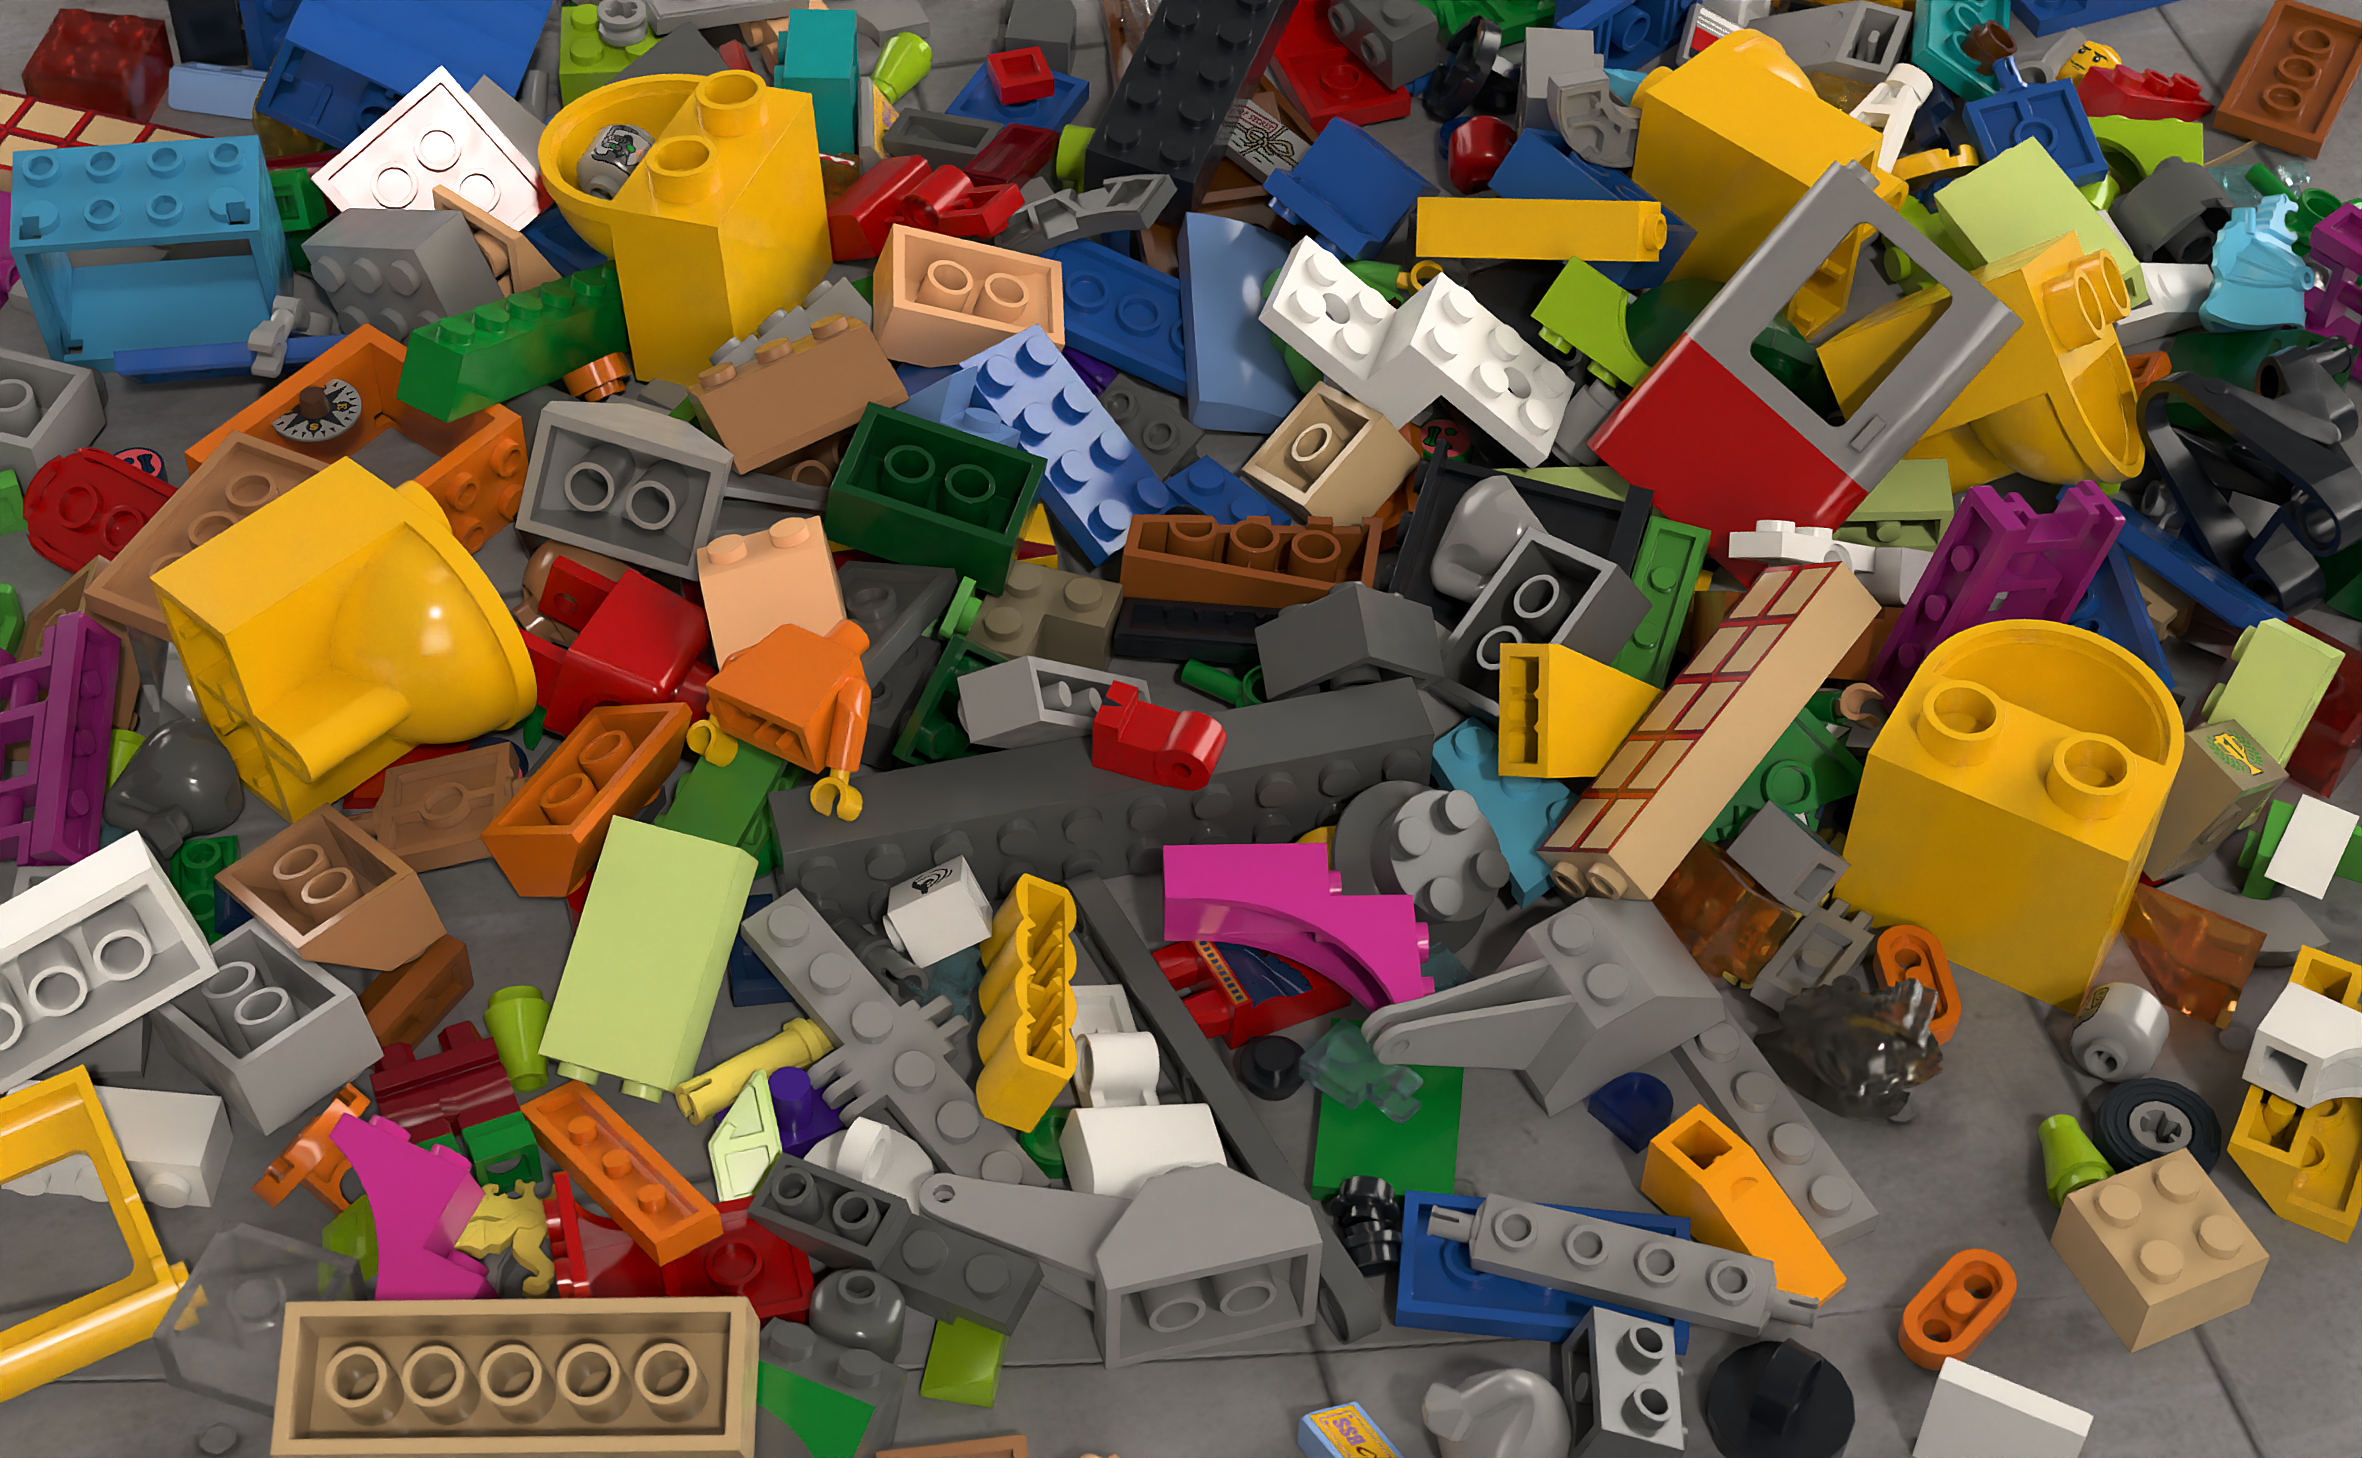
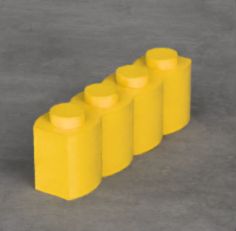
M1024 873L992 918V936L980 941V955L987 972L981 979L978 995L980 1006L986 1019L979 1029L977 1045L985 1068L977 1080L976 1096L979 1108L985 1118L1030 1134L1070 1080L1077 1066V1050L1069 1032L1077 1016V1002L1069 984L1077 966L1076 951L1069 937L1075 926L1077 914L1073 897L1067 888Z

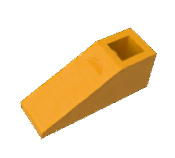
M1700 1103L1650 1140L1640 1190L1669 1216L1690 1218V1234L1701 1244L1774 1261L1773 1265L1777 1279L1776 1289L1819 1298L1817 1310L1845 1287L1847 1278L1754 1150Z

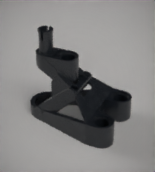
M2340 335L2328 337L2325 341L2307 349L2299 346H2290L2266 356L2257 369L2255 393L2218 378L2206 379L2201 375L2183 371L2172 373L2149 384L2142 390L2136 407V423L2141 440L2208 560L2291 618L2316 607L2323 601L2326 595L2324 573L2311 554L2319 557L2331 556L2362 541V473L2355 467L2340 444L2355 435L2358 429L2359 417L2351 399L2332 378L2336 374L2345 373L2353 368L2356 355L2352 344L2337 351L2331 350L2346 342L2347 339ZM2170 393L2181 397L2237 440L2238 443L2234 444L2229 450L2180 429H2172L2167 417V400ZM2215 486L2270 502L2280 507L2254 539Z

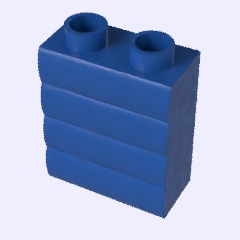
M302 0L285 35L254 110L338 149L344 150L441 65L467 94L485 74L512 98H515L554 0Z

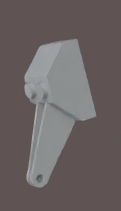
M550 401L541 410L515 528L697 582L699 580L696 549L708 546L713 539L729 534L746 536L770 529L778 521L790 517L807 519L820 515L824 527L830 488L803 484L754 471L739 475L731 469L734 454L687 421L629 404ZM729 496L762 502L723 500V497Z
M1585 897L1527 929L1494 974L1420 999L1382 1007L1366 1019L1362 1025L1361 1034L1366 1042L1373 1046V1052L1379 1062L1385 1065L1413 1064L1515 1069L1550 1118L1726 1020L1723 997L1652 901Z
M1215 1163L1196 1168L1182 1166L1169 1170L1163 1175L1150 1177L1143 1184L1134 1199L987 1181L958 1176L952 1173L931 1175L923 1181L919 1188V1216L1038 1261L1044 1274L1039 1284L1040 1286L1095 1312L1094 1334L1105 1371L1315 1324L1323 1242L1310 1206L1223 1164Z

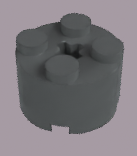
M2172 156L2161 161L2154 169L2153 174L2140 182L2130 193L2123 194L2115 199L2108 209V215L2134 252L2133 255L2139 263L2207 264L2213 275L2214 271L2211 268L2213 262L2212 247L2216 243L2218 230L2223 229L2226 222L2232 221L2231 209L2239 207L2203 166L2184 162L2179 156Z

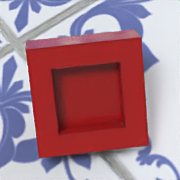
M1039 46L987 55V73L1002 105L1016 102L1025 103L1033 99L1054 96V77Z

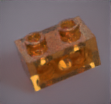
M1701 836L1651 900L1664 914L1666 922L1680 941L1691 947L1689 953L1702 970L1716 978H1720L1724 971L1749 984L1760 968L1775 955L1779 942L1797 918L1783 903L1778 901L1726 853L1727 850Z

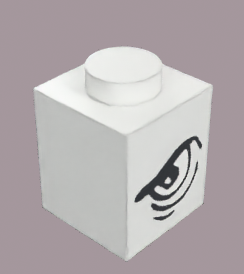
M960 855L890 888L887 915L883 916V923L895 949L901 952L908 950L915 965L924 968L991 937L993 910L964 856Z

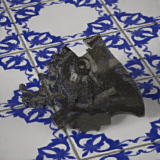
M1840 975L1834 978L1831 986L1823 984L1814 988H1802L1796 996L1786 998L1785 1009L1780 1012L1778 1017L1785 1027L1769 1033L1757 1034L1753 1036L1752 1041L1786 1085L1813 1103L1838 1116L1865 1122L1882 1121L1894 1115L1897 1116L1907 1104L1910 1092L1903 1090L1927 1082L1942 1072L1943 1068L1940 1062L1943 1060V1053L1938 1047V1041L1928 1028L1930 1020L1934 1016L1939 992L1923 986L1917 979L1909 978L1904 982L1896 981L1895 986H1887L1886 991L1875 989L1869 993L1860 992L1861 986L1857 979L1850 975ZM1892 1094L1884 1100L1873 1103L1875 1096Z

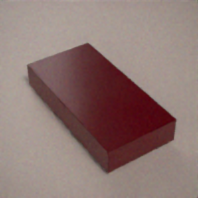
M1011 122L961 171L968 176L974 187L1016 183L1020 190L1058 153L1060 134L1051 129Z

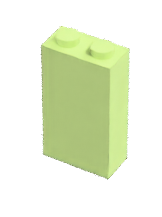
M2034 136L2013 148L2006 149L1996 158L1967 175L1953 180L1948 186L1933 194L1945 231L1975 268L2075 230L2084 255L2101 249H2106L2111 254L2124 279L2131 309L2149 299L2139 261Z
M613 815L538 1054L559 1063L556 1075L570 1080L582 1081L591 1086L597 1085L600 1074L624 1081L620 1093L655 1104H661L664 1092L675 1095V1087L692 1079L759 861L741 848Z

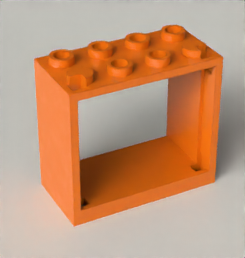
M368 323L360 326L184 451L189 475L191 476L233 430L332 465L344 456H352L392 427L442 458L412 481L419 483L434 497L449 521L453 536L469 554L477 552L485 542L513 521L512 516L519 512L529 463L522 417L500 403L445 423L396 399L407 347ZM335 378L350 384L360 395L362 411L358 420L350 429L334 438L318 442H300L282 436L272 427L271 423L300 403V393L307 387L316 386L321 388Z

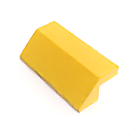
M2302 944L2288 983L2290 981L2362 1013V1004L2357 1003L2362 990V966ZM2251 1083L2227 1147L2228 1153L2279 1218L2347 1244L2362 1208V1097L2334 1098L2307 1109Z

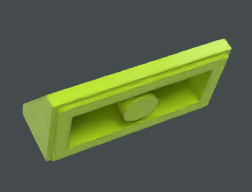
M958 1316L953 1325L938 1320L920 1396L993 1409L1009 1336Z

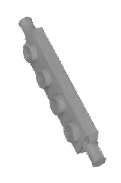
M1488 1193L1487 1198L1477 1209L1476 1216L1434 1205L1429 1220L1428 1236L1434 1235L1469 1244L1468 1252L1471 1269L1752 1338L1759 1337L1767 1326L1769 1318L1807 1326L1810 1329H1813L1819 1298L1776 1289L1777 1279L1773 1265L1774 1261L1494 1193Z

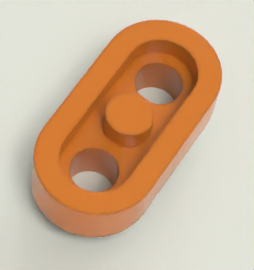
M616 352L564 375L562 379L571 396L575 398L584 396L587 402L598 403L609 398L611 394L616 395L626 390L623 378L633 373L623 352Z
M1897 925L1885 930L1878 939L1872 964L1891 1027L1900 1038L1916 1046L1936 1047L1945 1044L1956 1032L1962 1005L1942 944L1931 932L1915 925ZM1899 965H1906V966H1909V967H1911V968H1909V969H1904V968L1900 967Z
M1966 1249L1952 1256L1905 1308L1898 1330V1340L1906 1356L1917 1365L1936 1371H1941L1946 1357L1964 1362L2006 1316L2011 1307L2017 1290V1278L2010 1264L1996 1253L1984 1249ZM1967 1291L1979 1292L1985 1299L1973 1298ZM1925 1335L1937 1336L1940 1339H1942L1943 1342L1933 1341L1927 1338Z

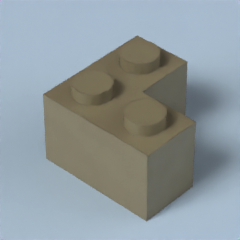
M1016 560L1003 595L987 593L980 608V613L967 637L1012 660L1028 655L1107 672L1115 654L1114 635L1123 602V585Z

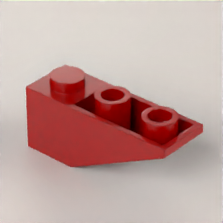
M2116 64L2114 69L2090 66L2076 89L2087 117L2103 118L2110 115H2120L2128 119L2159 121L2166 118H2175L2183 122H2193L2210 114L2215 108L2212 103L2199 94L2202 87L2183 74L2174 73L2172 77H2166L2148 68L2143 73H2138L2120 64Z

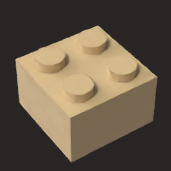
M2186 1147L2067 1194L2050 1240L2052 1247L2130 1354L2249 1305L2270 1259V1255Z

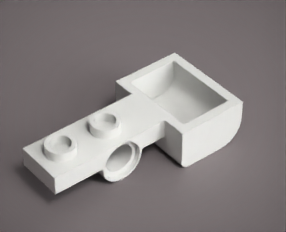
M1759 520L1756 522V532H1730L1729 558L1768 564V568L1843 561L1880 606L1904 608L1934 553L1905 547H1870L1832 540V529L1795 527V522L1780 520Z
M1123 985L1071 986L1077 1002V1016L1069 1030L1077 1050V1066L1073 1078L1082 1108H1073L1059 1139V1145L1072 1191L1134 1199L1148 1178L1163 1175L1174 1168L1182 1166L1196 1168L1215 1163L1227 1166L1221 1141L1207 1103L1159 1104L1155 1091L1159 1077L1157 1044L1150 1032H1137Z

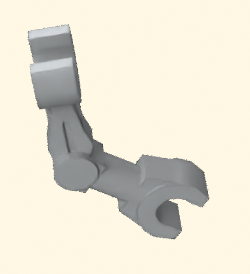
M277 295L273 301L272 315L269 321L263 320L257 328H254L248 340V350L258 351L256 360L251 367L252 375L276 378L283 367L287 351V338L330 335L333 319L319 313L307 311L302 298Z

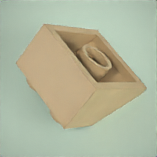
M1319 380L1241 470L1264 491L1304 521H1307V516L1332 517L1333 526H1361L1362 517H1372L1392 493L1405 483L1408 475L1420 463L1422 458L1382 413L1337 389L1325 385L1324 382Z

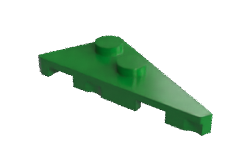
M1804 706L1691 850L1737 836L1744 821L1752 814L1760 811L1769 800L1792 814H1802L1819 808L1820 805L1858 793L1864 767Z

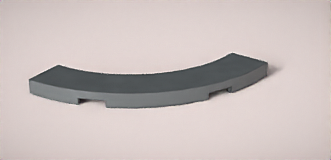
M1164 174L1132 175L1105 179L1103 183L1104 188L1076 194L1073 188H1069L1019 208L1008 218V227L993 237L979 239L977 235H971L965 240L1035 256L1050 248L1090 235L1121 230H1149L1173 197L1177 188L1170 175Z

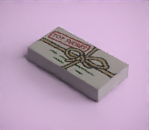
M1248 100L1227 145L1225 155L1264 184L1275 168L1293 171L1311 146L1251 100Z

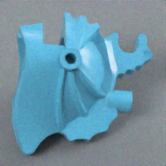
M2286 194L2263 197L2261 204L2257 205V212L2256 208L2252 207L2231 209L2232 221L2226 222L2225 227L2218 230L2216 243L2212 247L2213 262L2211 268L2214 273L2213 280L2209 285L2210 295L2202 303L2199 310L2201 323L2208 331L2214 333L2274 331L2277 329V326L2291 325L2292 330H2305L2307 312L2304 310V292L2313 287L2314 273L2310 267L2305 265L2303 259L2292 251L2291 245L2297 240V234L2287 230L2284 218L2286 213L2297 212L2298 205L2296 202L2290 201Z

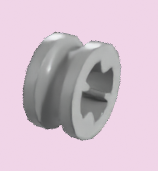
M603 0L598 5L597 15L600 21V37L606 43L620 47L631 46L646 38L648 24L645 19L647 16L646 5L642 0Z

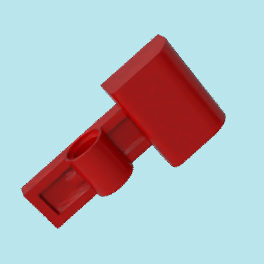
M920 155L885 158L880 160L826 206L832 260L877 258L883 250L893 223L955 238L969 235H977L979 239L990 238L1008 227V218L1025 204V200L1016 183L974 187L968 176L952 165H941L932 172L928 162Z

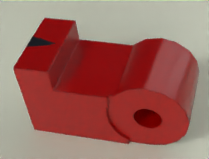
M1113 680L1093 720L1092 766L1163 787L1171 786L1181 790L1195 791L1207 786L1227 743L1226 732L1220 723L1202 712L1190 710L1180 713L1138 700L1139 687Z

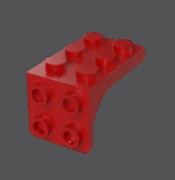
M1299 0L1269 64L1293 107L1317 133H1322L1334 116L1356 125L1378 123L1409 116L1412 98L1405 86L1403 85L1392 91L1331 32V24L1328 19L1330 0Z
M568 1171L553 1174L557 1197L542 1201L560 1299L748 1297L760 1320V1332L774 1317L786 1322L809 1325L811 1298L816 1288L808 1254L779 1238L749 1217L747 1210L756 1195L712 1204L719 1211L724 1234L697 1247L689 1254L678 1257L660 1267L612 1218L590 1213L575 1201L571 1192Z

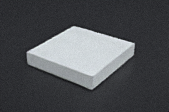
M1946 1357L1912 1456L1915 1458H2078L2094 1416L1956 1359Z

